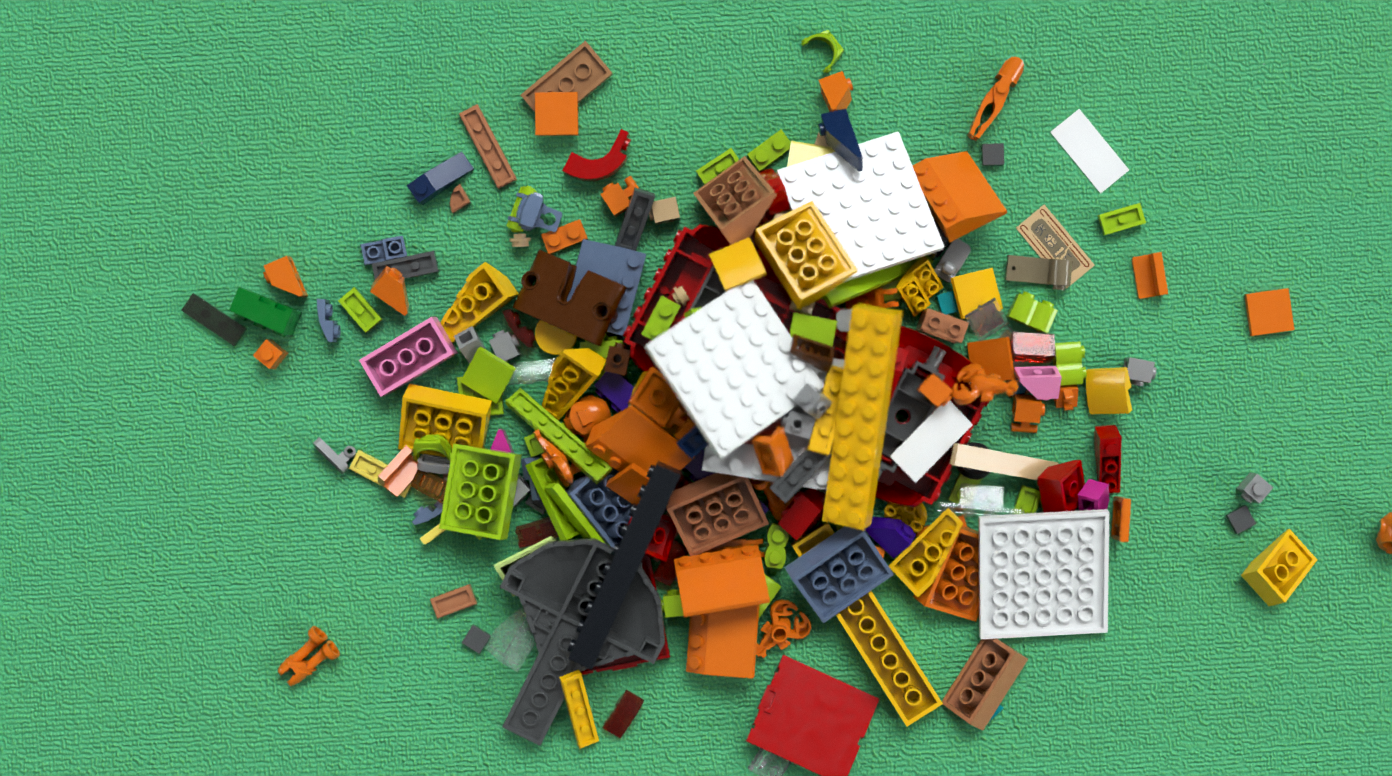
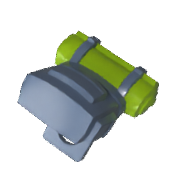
M531 186L520 187L519 192L516 194L517 198L512 212L508 216L506 225L508 229L514 233H521L524 230L531 231L535 227H540L556 232L562 212L547 207L544 204L543 195L537 193ZM541 214H554L556 218L553 225H546L543 219L540 218Z

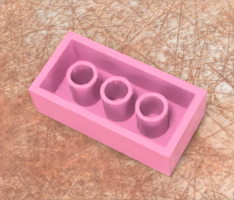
M430 317L359 361L380 397H383L453 357L458 352L438 318Z

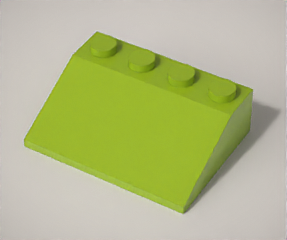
M453 443L439 529L497 540L508 539L522 454Z

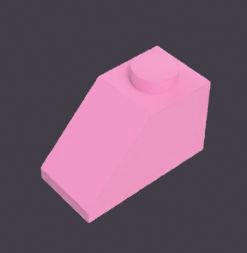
M1056 366L1014 367V372L1019 382L1037 399L1050 400L1059 398L1062 376Z

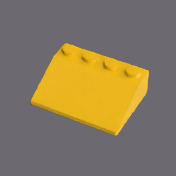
M813 201L755 230L754 241L798 310L818 301L858 272V269Z
M409 383L402 397L398 449L402 450L407 445L413 450L416 438L421 439L423 436L431 434L443 436L449 442L452 449L453 443L484 448L492 400ZM432 450L420 452V454L446 457L442 453Z

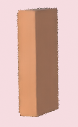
M471 584L430 599L437 619L477 604Z

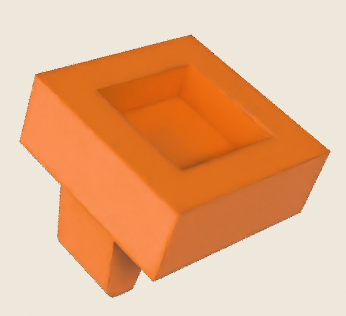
M1077 385L1060 386L1059 398L1055 399L1054 402L1055 407L1063 408L1064 411L1073 410V407H1077L1078 387Z

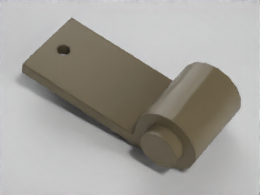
M1007 255L1005 280L1053 285L1052 289L1065 290L1066 286H1070L1073 261Z

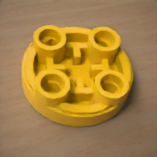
M539 320L535 328L536 342L548 354L560 355L564 349H572L577 341V336Z
M888 503L884 509L885 518L902 520L912 528L915 534L923 529L927 521V511L922 503L916 507H904Z

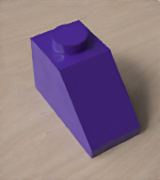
M872 516L871 525L865 529L893 558L909 547L916 536L912 528L900 519Z

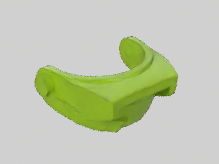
M829 30L806 37L801 41V45L805 46L810 41L822 40L831 47L833 60L822 71L826 74L832 70L831 67L844 52L842 46Z
M431 434L425 435L421 439H415L413 446V459L415 461H418L420 452L425 450L440 452L447 457L448 461H451L452 447L443 436Z

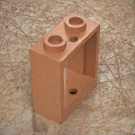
M927 308L922 311L916 330L954 344H959L963 342L969 322Z

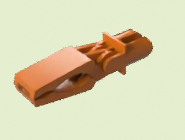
M1011 57L1006 60L995 76L999 81L993 85L982 99L967 134L970 139L977 141L1003 108L1010 90L1009 86L1013 88L1023 73L1024 63L1019 57ZM992 104L990 117L978 128L977 134L974 136L976 128L980 125L983 110Z

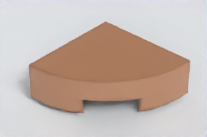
M461 184L455 187L450 198L452 213L471 203Z

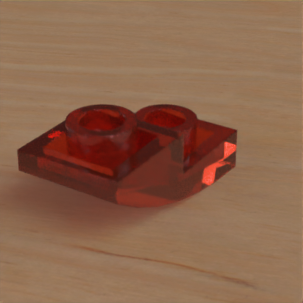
M512 309L503 311L509 327L518 339L529 348L535 347L533 343L536 341L535 334L527 326L519 328L518 325L521 324L518 313H514Z
M626 689L616 702L614 710L603 723L602 728L621 738L640 710L644 699Z

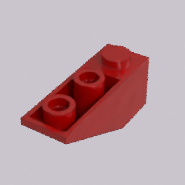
M1116 425L1094 427L1097 481L1109 484V493L1120 492L1122 437Z

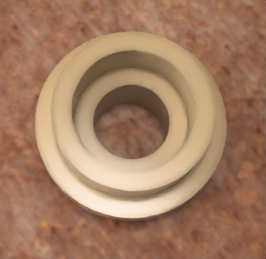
M526 233L513 234L514 238H509V241L512 242V247L529 246V241H531V237H526Z
M682 286L679 288L674 287L673 298L677 304L680 305L682 303L685 307L686 303L690 301Z

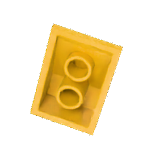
M1287 529L1249 564L1241 576L1268 606H1273L1287 601L1316 563L1317 559L1290 529Z

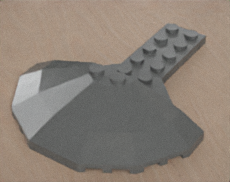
M595 538L550 541L513 563L509 567L500 588L519 597L539 652L502 727L539 746L542 744L564 700L559 677L578 669L580 672L587 669V667L569 660L571 652L567 650L572 639L577 640L580 634L576 630L580 621H585L588 616L585 610L589 601L594 602L597 596L593 592L598 581L602 583L606 575H603L602 572L607 562L612 563L614 556L611 555L613 547ZM639 565L594 666H600L632 655H636L654 664L665 644L661 597L641 565Z

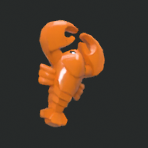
M970 364L960 370L956 381L958 383L962 380L964 383L968 382L971 391L963 384L960 385L961 390H958V384L955 383L952 387L951 395L955 403L967 405L980 396L981 402L992 401L993 395L1007 392L1008 396H1013V393L1018 389V385L1014 379L1006 383L1000 380V375L990 373L988 376L981 365Z
M539 429L534 431V437L544 450L541 457L549 469L554 468L565 487L572 485L573 474L565 454L547 441L546 438L541 437Z
M781 599L771 605L770 615L772 623L770 624L769 621H766V624L761 628V631L765 634L761 642L757 643L756 655L758 657H766V650L771 649L776 644L781 650L788 647L791 642L786 640L787 637L804 639L810 633L811 622L802 611L799 612L802 622H799V617L796 616L794 619V629H791L789 618H779V616H790L793 614L791 610H786L787 608L797 611L798 608L795 603Z

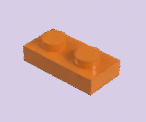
M581 219L558 227L556 232L548 231L541 234L549 254L578 244L583 239L588 240Z

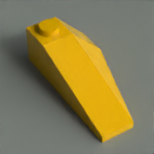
M487 262L481 264L468 275L465 285L458 292L456 300L440 322L452 343L456 341L455 335L471 326L475 328L519 294L508 277Z
M590 348L564 349L552 364V371L548 379L542 407L559 421L599 377L606 359Z
M949 508L889 565V568L917 597L934 583L963 525V522Z

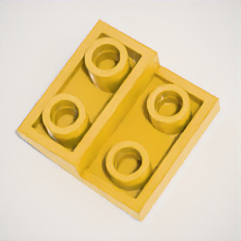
M750 237L709 254L725 292L766 275Z
M923 256L904 274L896 288L911 314L915 317L931 305L929 298L943 289L944 286L929 260Z
M993 268L950 278L961 319L968 318L969 315L990 302L994 303L997 310L1003 309Z
M1127 367L1086 370V394L1090 414H1128L1132 411L1128 392L1131 388Z

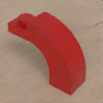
M621 129L609 153L600 159L590 160L571 152L562 170L563 173L582 181H599L612 176L622 168L628 159L627 155L621 152L622 150L626 151L630 145L629 132Z

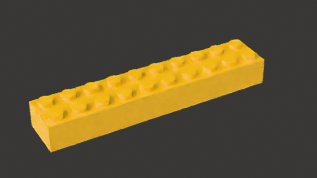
M861 303L852 307L822 521L865 530L872 523L903 311Z
M824 522L799 540L792 542L791 545L800 557L834 534V531L828 522ZM872 591L836 614L906 726L911 725L943 704Z

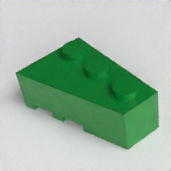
M238 287L229 311L235 313L234 317L243 321L247 319L254 321L253 325L262 329L270 328L274 330V334L282 337L293 335L302 314L301 311L242 287Z

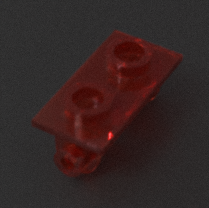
M673 540L667 561H661L652 578L670 586L676 577L674 559L687 556L688 551L686 547L680 542Z

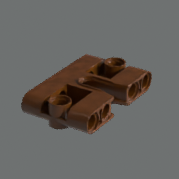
M538 250L530 270L522 276L521 282L523 286L513 308L601 346L609 324L614 323L618 317L616 309L627 287L588 270L577 285L572 298L567 302L577 266L547 252ZM537 279L536 284L532 286L533 281ZM607 309L606 316L602 317L603 311Z

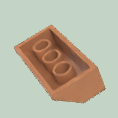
M981 639L942 700L943 705L970 725L983 731L1028 661V658L999 639Z

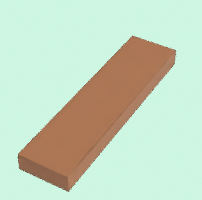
M476 104L459 113L497 188L501 189L516 181L517 178L479 105Z

